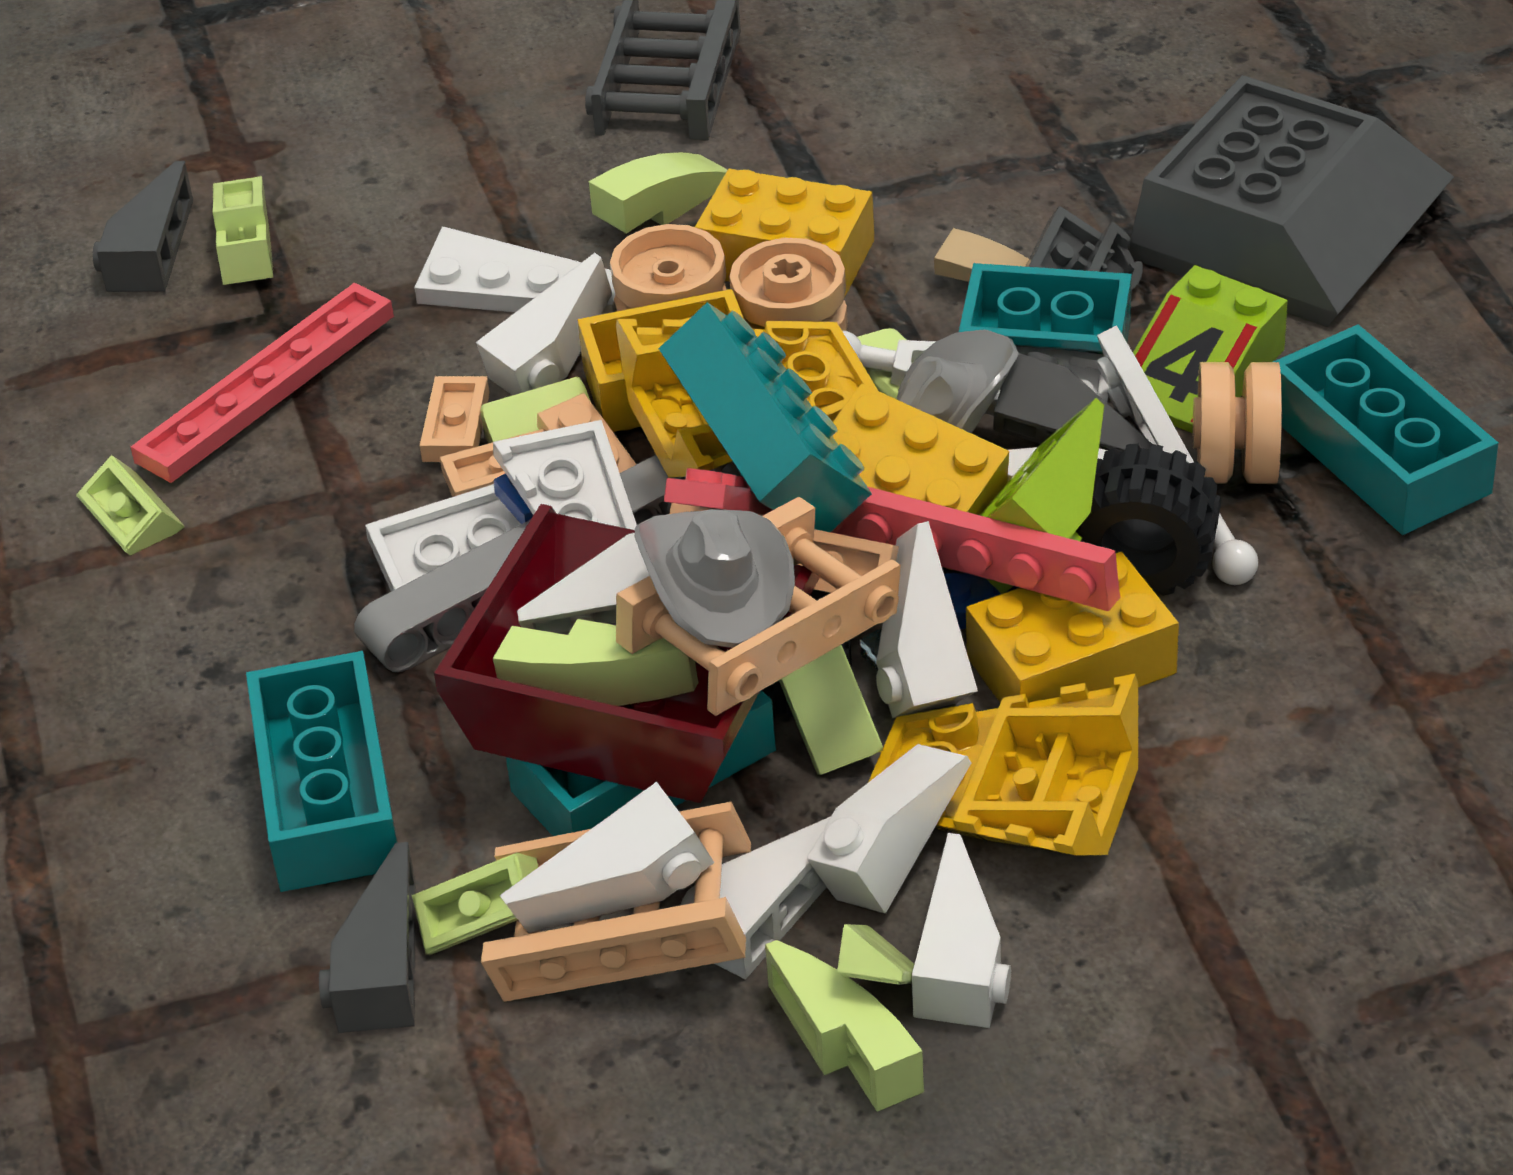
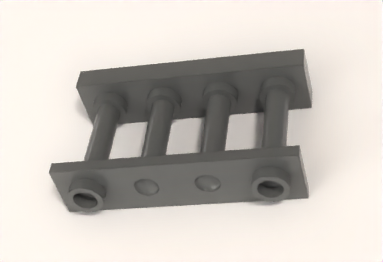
M623 0L622 6L617 5L615 7L614 29L594 86H588L586 91L587 115H593L595 135H605L612 112L618 111L679 114L682 120H688L689 139L709 140L741 33L739 0H717L714 10L708 9L707 14L639 11L638 0ZM640 30L706 33V36H699L698 41L637 38ZM631 57L694 59L698 61L697 63H691L690 68L628 65ZM622 84L689 87V91L683 90L681 95L619 92Z

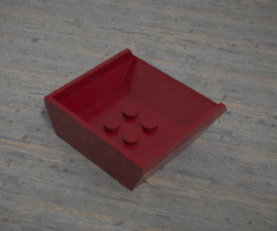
M540 504L436 669L434 676L437 692L474 750L646 790L657 782L667 796L701 803L759 692L750 699L742 701L715 716L707 710L709 671L697 662H695L699 683L694 691L659 700L621 706L497 678L493 657L512 626L521 627L518 621L517 610L626 535L635 533V530L557 514L552 506ZM794 565L795 586L810 596L820 577L804 566ZM788 611L781 621L791 616L792 613ZM718 646L725 652L732 649L731 647Z

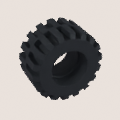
M1139 443L1127 444L1123 452L1117 448H1112L1104 452L1103 460L1097 459L1091 513L1076 530L1082 537L1081 542L1112 549L1116 553L1122 551L1154 592L1158 591L1162 596L1173 594L1176 586L1186 589L1194 584L1195 576L1202 577L1207 570L1208 562L1211 561L1221 508V498L1219 495H1216L1217 485L1212 477H1204L1206 469L1198 462H1187V455L1178 450L1168 453L1163 451L1164 446L1151 444L1150 449H1144L1140 447Z

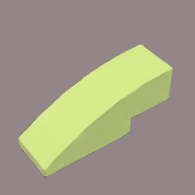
M683 152L662 153L635 159L612 168L589 181L592 214L626 234L649 219L661 225L669 224L713 196L727 169L700 154Z
M262 176L213 183V217L216 228V250L223 285L273 278L271 242Z
M581 619L576 620L568 635L512 626L493 657L498 679L615 706L659 700L695 690L699 683L695 661L664 638L631 654L616 642V625Z
M778 940L765 944L768 986L824 1075L848 1066L877 1112L924 1092L922 1050L901 1022L884 1005L851 978L840 976L841 973L837 972V969L811 954Z

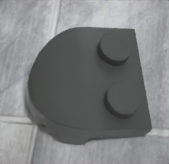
M1061 206L1049 218L1025 266L1132 274L1131 292L1141 280L1143 272L1142 261L1134 262L1128 250L1131 239L1122 228L1112 221L1104 232L1100 233Z

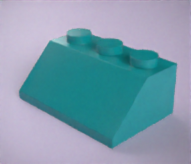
M973 263L959 332L986 329L1009 337L1013 340L1015 346L1080 351L1104 355L1097 337L1100 333L1117 325L1124 339L1128 342L1131 324L1132 274Z

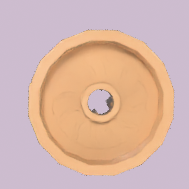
M664 224L644 228L627 236L617 245L610 260L612 284L615 290V312L727 290L724 283L726 279L725 255L720 242L707 231L690 225Z
M780 238L761 242L745 250L734 261L729 277L730 289L734 292L744 320L752 329H764L766 321L837 322L842 331H847V305L844 300L846 291L845 268L840 256L828 246L809 239Z
M1200 362L1198 397H1194L1193 448H1197V462L1206 469L1204 477H1212L1216 484H1226L1233 475L1235 449H1242V472L1248 484L1278 483L1282 412L1279 362H1251L1244 372L1242 397H1235L1234 370L1229 362Z

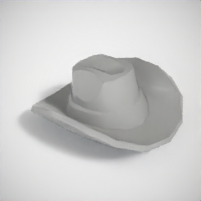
M986 329L951 334L933 343L911 364L900 384L897 400L972 433L1002 387L1019 353L1012 339Z
M709 509L654 516L635 527V540L659 598L675 623L704 644L733 648L780 622L789 611L795 586L793 558L785 537L769 519L751 511Z

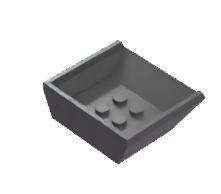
M1242 75L1144 178L1131 235L1130 253L1133 260L1142 261V263L1182 277L1194 265L1212 270L1220 275L1287 299L1288 314L1328 327L1454 176L1377 117Z

